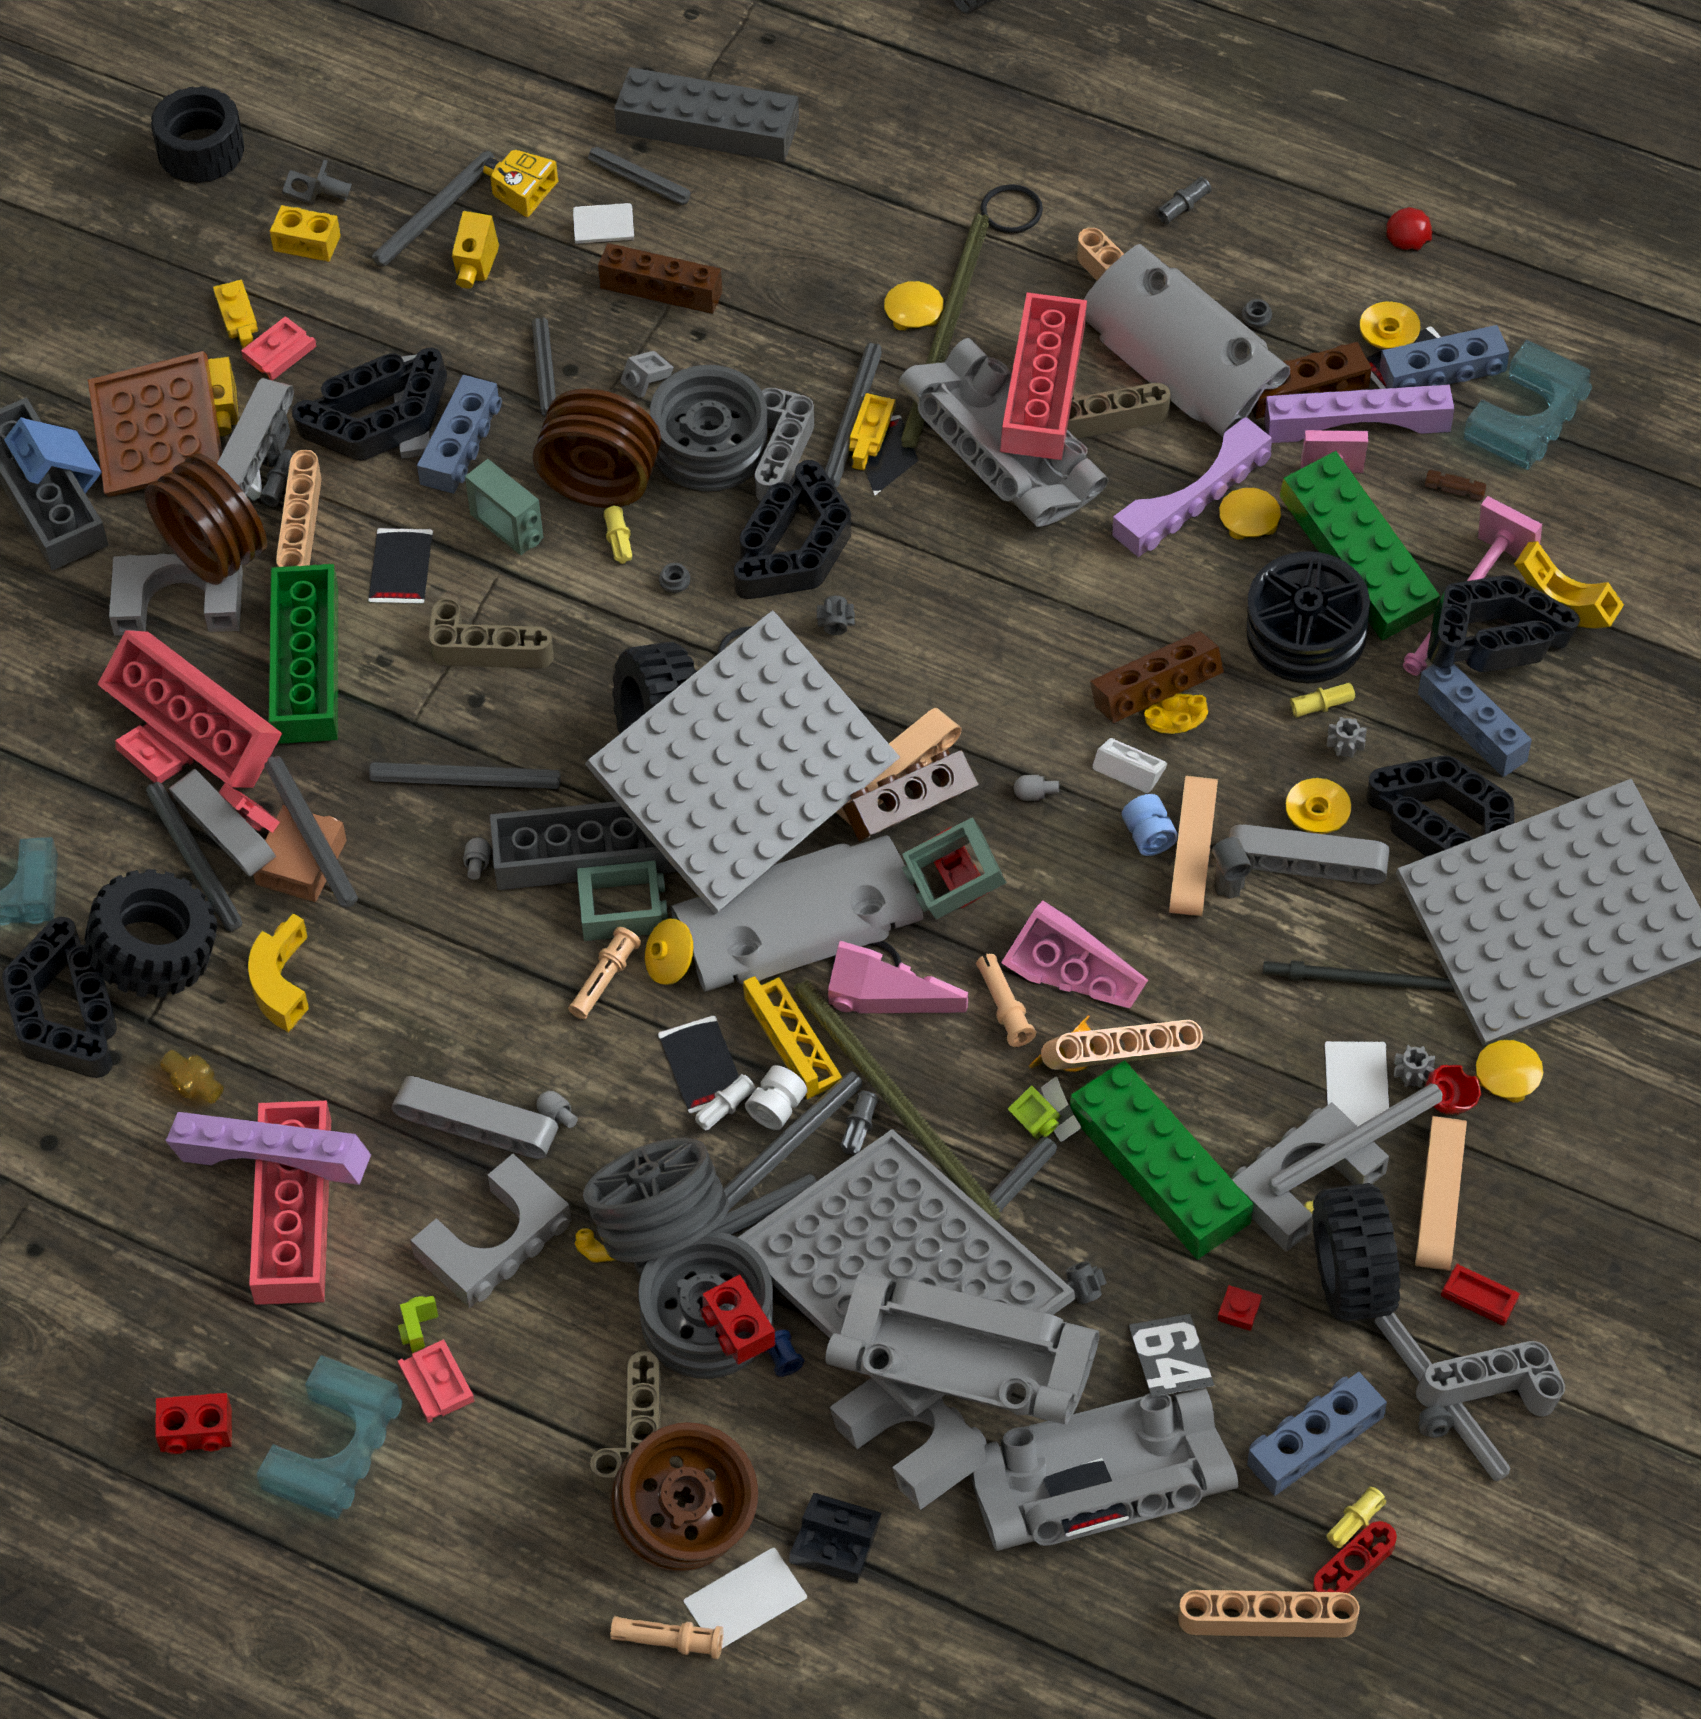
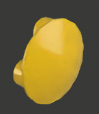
M908 281L895 286L888 292L884 301V310L893 321L894 327L898 330L920 328L926 325L934 326L940 321V314L943 311V298L940 292L929 284L920 281Z
M1241 488L1232 491L1223 498L1219 507L1220 519L1224 526L1229 529V535L1234 539L1259 537L1265 534L1271 535L1276 532L1281 518L1280 505L1277 500L1267 491L1257 488Z
M1178 693L1150 706L1144 712L1146 724L1152 730L1160 733L1175 734L1191 730L1200 725L1208 715L1206 697L1203 695Z
M1499 1040L1487 1045L1480 1052L1476 1061V1077L1479 1080L1480 1086H1483L1492 1094L1507 1098L1510 1102L1518 1103L1523 1101L1526 1095L1531 1094L1540 1085L1543 1077L1542 1061L1537 1053L1524 1043L1515 1040Z

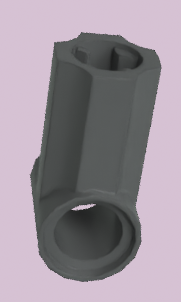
M1230 837L1221 840L1212 849L1217 861L1214 887L1218 895H1224L1229 899L1240 896V891L1245 885V876L1252 870L1240 840L1236 837Z

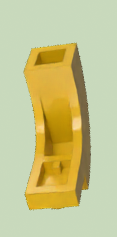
M1538 541L1528 542L1514 563L1524 577V583L1574 610L1580 618L1578 625L1580 627H1611L1624 606L1609 582L1585 584L1564 575L1553 564Z
M292 914L286 922H282L276 928L273 937L262 931L252 946L248 961L250 982L258 1007L272 1023L288 1033L309 1009L305 991L281 976L282 968L287 960L308 937L304 919L295 914Z

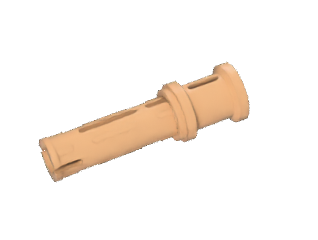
M617 927L613 932L614 938L608 947L600 951L598 957L600 962L568 1007V1010L575 1017L583 1020L587 1018L588 1013L604 992L615 973L625 969L627 958L633 949H638L641 945L639 937L629 929Z
M986 954L990 966H987L983 956L977 960L976 965L998 1008L996 1018L1000 1024L1004 1025L1008 1033L1007 1042L1010 1046L1020 1047L1026 1045L1035 1038L1036 1030L1033 1025L1027 1022L1024 1005L1015 1000L999 966L995 954Z
M614 1616L610 1636L611 1640L678 1649V1652H681L683 1655L695 1652L709 1654L712 1659H719L723 1645L724 1630L722 1626H716L715 1629L695 1627L692 1622L682 1623L681 1626Z

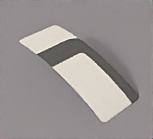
M1054 1077L1037 1090L1061 1115L1057 1120L1059 1125L1054 1132L1059 1141L1063 1142L1077 1132L1081 1126L1065 1098L1058 1077Z

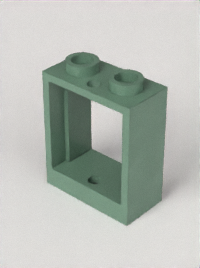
M489 459L465 476L470 515L520 555L540 543L544 537L538 498Z
M973 817L902 854L907 864L902 867L904 874L911 885L916 883L920 891L915 894L919 905L924 912L930 910L936 920L1007 883L981 829ZM971 843L985 874L935 899L921 868Z
M655 861L577 868L584 941L614 938L613 932L617 927L629 929L637 936L650 935L662 920L668 919L666 900H659V893L665 892L663 873H657ZM650 884L651 910L595 915L592 889Z

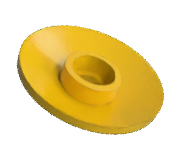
M1389 301L1380 302L1364 311L1360 319V331L1368 343L1385 350L1412 344L1419 336L1420 320L1417 314L1404 304Z
M1311 778L1299 782L1290 790L1286 798V812L1291 822L1299 829L1309 833L1327 834L1340 829L1347 822L1351 812V801L1347 792L1337 783L1322 778Z
M666 919L653 929L648 938L645 948V965L650 977L659 984L671 985L676 983L685 975L690 966L693 956V938L684 922L677 919Z

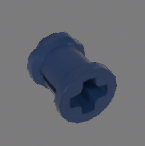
M788 1330L775 1332V1346L765 1351L770 1354L775 1364L774 1371L778 1377L795 1373L805 1362L803 1356L796 1353L791 1343L792 1336Z

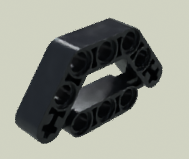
M425 348L419 351L415 358L404 362L400 355L389 353L327 379L321 387L323 397L314 401L302 400L293 406L292 417L298 434L307 441L360 461L399 446V443L425 434L432 427L447 380V371L442 355L435 348ZM404 390L402 399L396 403L358 419L348 415Z
M804 460L796 466L795 474L789 484L778 482L771 485L739 537L741 560L734 566L735 591L741 598L756 599L818 588L826 579L849 541L852 532L851 511L818 462ZM802 502L816 523L801 549L772 554L794 519L798 505Z
M1502 575L1452 583L1446 587L1434 611L1427 657L1431 663L1440 668H1450L1454 662L1465 660L1470 668L1478 672L1539 663L1543 660L1550 646L1561 649L1568 645L1579 625L1580 618L1571 608L1513 576ZM1501 618L1511 624L1482 629L1475 636L1466 637L1469 623Z
M1448 755L1375 769L1369 776L1366 795L1369 805L1375 809L1385 810L1390 813L1391 832L1426 857L1473 840V838L1421 802L1442 799L1481 825V836L1515 823L1514 800L1512 796L1456 758Z
M57 917L51 920L5 968L2 974L15 1032L22 1052L27 1058L92 1078H100L107 1075L113 1065L107 1040L112 1038L117 1030L114 1012L105 980L102 978L103 973H97L90 964L91 959L86 955L85 945H81L75 923L68 917ZM67 964L71 972L86 1032L45 1020L39 994Z

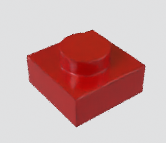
M1229 1285L1218 1314V1321L1251 1331L1262 1301V1295Z

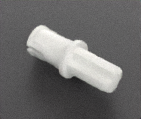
M741 1074L722 1092L717 1091L715 1099L696 1114L695 1120L702 1129L709 1130L727 1113L733 1114L736 1111L735 1107L755 1091L756 1088L753 1082L746 1075Z

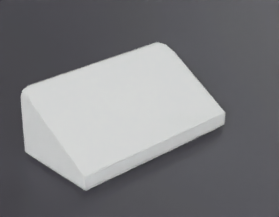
M630 203L573 208L575 244L634 240L633 213Z
M1113 738L1108 739L1098 748L1093 763L1095 771L1145 793H1149L1154 788L1167 766L1165 761Z

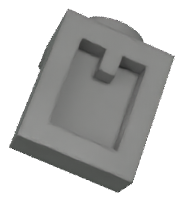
M655 351L628 357L621 383L634 395L641 398L645 396L649 383L671 376L674 367Z

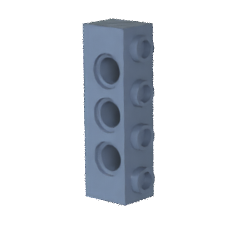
M1498 325L1382 350L1379 370L1388 389L1447 385L1506 372L1509 350Z
M467 375L461 377L417 464L420 485L454 494L459 483L465 481L468 465L471 460L476 459L479 443L482 437L488 435L490 421L494 414L497 415L501 408L502 399L498 395L497 383Z
M1432 664L1421 672L1418 695L1502 777H1505L1527 762L1532 739L1456 665L1453 664L1450 668H1440Z
M1357 1372L1350 1378L1345 1376L1333 1385L1331 1392L1322 1398L1316 1396L1310 1400L1305 1406L1304 1411L1296 1417L1293 1415L1286 1417L1268 1437L1266 1435L1258 1437L1249 1447L1247 1466L1269 1491L1276 1496L1383 1419L1387 1402L1360 1372ZM1337 1408L1346 1409L1349 1412V1414L1340 1415L1336 1413L1334 1410ZM1318 1428L1323 1433L1315 1435L1309 1433L1307 1429ZM1283 1447H1289L1293 1449L1295 1453L1284 1454L1279 1449Z

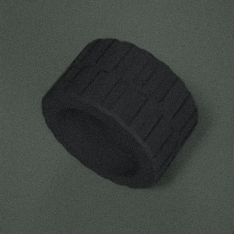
M205 86L179 89L164 97L156 105L155 111L152 112L151 129L158 160L165 172L169 173L172 177L185 182L195 183L213 181L227 175L241 161L245 146L238 110L234 101L227 94L220 92V90ZM196 129L216 130L209 137L199 140L179 138L183 134Z

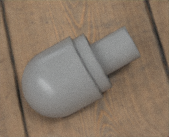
M1023 775L1015 781L1014 793L1023 801H1040V799H1045V794H1059V781H1045L1044 776Z
M480 837L472 838L465 846L463 861L464 865L468 868L467 876L470 879H479L481 871L486 869L490 860V844Z
M545 1091L538 1097L536 1105L540 1114L551 1118L557 1124L563 1123L568 1128L576 1125L578 1118L571 1113L569 1102L555 1091Z

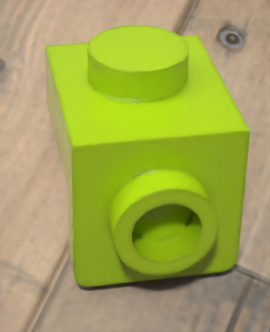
M1032 1085L1008 1108L1036 1139L1040 1136L1047 1137L1059 1125L1057 1122L1061 1117L1059 1112Z
M434 1296L414 1297L407 1303L400 1304L404 1323L398 1325L402 1344H410L412 1354L425 1348L419 1322L438 1317Z

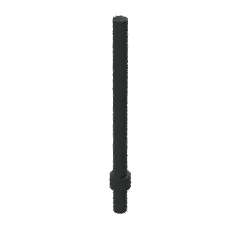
M1291 960L1290 963L1264 961L1263 974L1287 976L1289 980L1303 981V978L1456 993L1448 978L1304 965V961Z

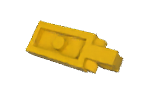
M241 279L215 286L213 290L229 338L239 337L243 349L253 342L251 333L258 332V327Z
M865 394L850 435L849 451L854 452L852 468L864 471L869 455L876 457L877 452L880 451L896 407L895 399Z

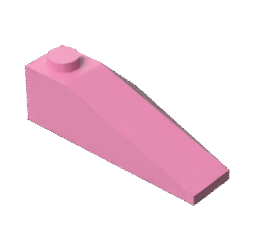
M1042 901L1034 909L1001 962L1028 981L1059 987L1060 990L1082 993L1091 996L1093 999L1126 1008L1132 1007L1148 982V979L1075 921L1045 901Z
M843 941L839 942L828 988L829 1004L833 1005L837 1010L858 1013H951L967 1011L968 992L932 976L924 977V979L917 977L910 970L911 967L903 963L895 967L881 961L883 954Z

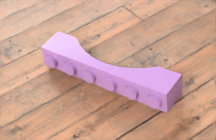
M1450 385L1277 395L1266 397L1264 421L1266 433L1272 437V443L1300 441L1304 439L1305 430H1324L1358 422L1395 424L1420 434L1451 432L1454 404Z
M1244 417L1224 433L1222 447L1217 459L1198 481L1183 490L1167 496L1133 501L1113 517L1112 536L1137 557H1140L1147 550H1153L1168 534L1177 532L1185 521L1192 516H1198L1206 505L1214 499H1220L1227 489L1235 483H1241L1245 480L1252 470L1258 466L1265 465L1271 457L1272 437L1247 417Z
M183 1112L177 1113L166 1139L167 1144L182 1162L213 1165L227 1159H260L292 1166L329 1181L360 1185L371 1154L356 1134Z

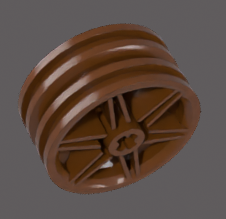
M598 389L570 390L558 395L551 402L533 451V464L543 481L568 499L593 507H623L636 502L644 494L661 445V434L653 418L639 405L627 398Z
M199 453L191 454L184 462L176 465L172 469V473H165L158 481L151 483L145 489L144 495L148 511L163 539L176 556L195 575L207 583L213 585L221 584L228 576L236 573L240 565H247L255 556H259L267 548V537L263 524L250 500L233 478L216 462Z
M684 1422L668 1425L647 1436L620 1466L611 1489L612 1518L622 1541L633 1554L644 1562L668 1571L683 1572L700 1569L723 1556L743 1537L751 1525L758 1503L756 1474L744 1450L724 1432L700 1423ZM670 1458H680L683 1463L682 1467L673 1468L670 1465ZM704 1470H713L716 1475L715 1480L710 1481ZM648 1479L655 1491H646L643 1488V1482ZM678 1494L684 1496L683 1502H686L683 1507L678 1506V1500L674 1499ZM720 1504L723 1508L722 1516L717 1517L713 1515L711 1506ZM661 1515L664 1519L662 1526L659 1528L653 1527L650 1523L651 1516ZM686 1527L697 1536L694 1540H688L685 1537L684 1531Z

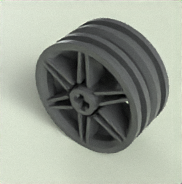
M699 365L680 370L669 376L653 395L650 405V416L657 424L661 434V445L655 463L667 478L693 490L720 491L735 487L755 474L767 447V404L761 389L752 379L728 367ZM733 413L737 414L739 418L733 419Z
M671 1138L638 1147L605 1165L588 1181L583 1192V1198L589 1208L593 1222L597 1225V1231L603 1241L605 1250L611 1258L622 1262H641L667 1256L697 1242L721 1223L728 1212L729 1201L723 1191L719 1177L715 1175V1167L703 1142L692 1138Z
M711 1231L705 1237L682 1250L667 1256L648 1260L639 1282L641 1329L650 1351L669 1369L693 1378H719L738 1372L759 1356L758 1354L738 1365L732 1355L726 1356L715 1335L717 1330L714 1326L711 1328L707 1326L700 1312V1309L703 1308V1293L726 1282L720 1276L727 1275L734 1278L740 1274L767 1319L773 1325V1288L770 1272L762 1257L748 1243L727 1233ZM688 1274H695V1276L688 1280L684 1279ZM666 1302H668L675 1308L672 1310L666 1309ZM723 1304L719 1308L724 1311H729L734 1309L735 1306L732 1304ZM693 1331H694V1334H693V1336H692L691 1338H689V1339H684V1338H682V1337H684V1336H686V1335H689V1334L693 1333ZM740 1332L736 1336L741 1339H748L753 1335L749 1332Z

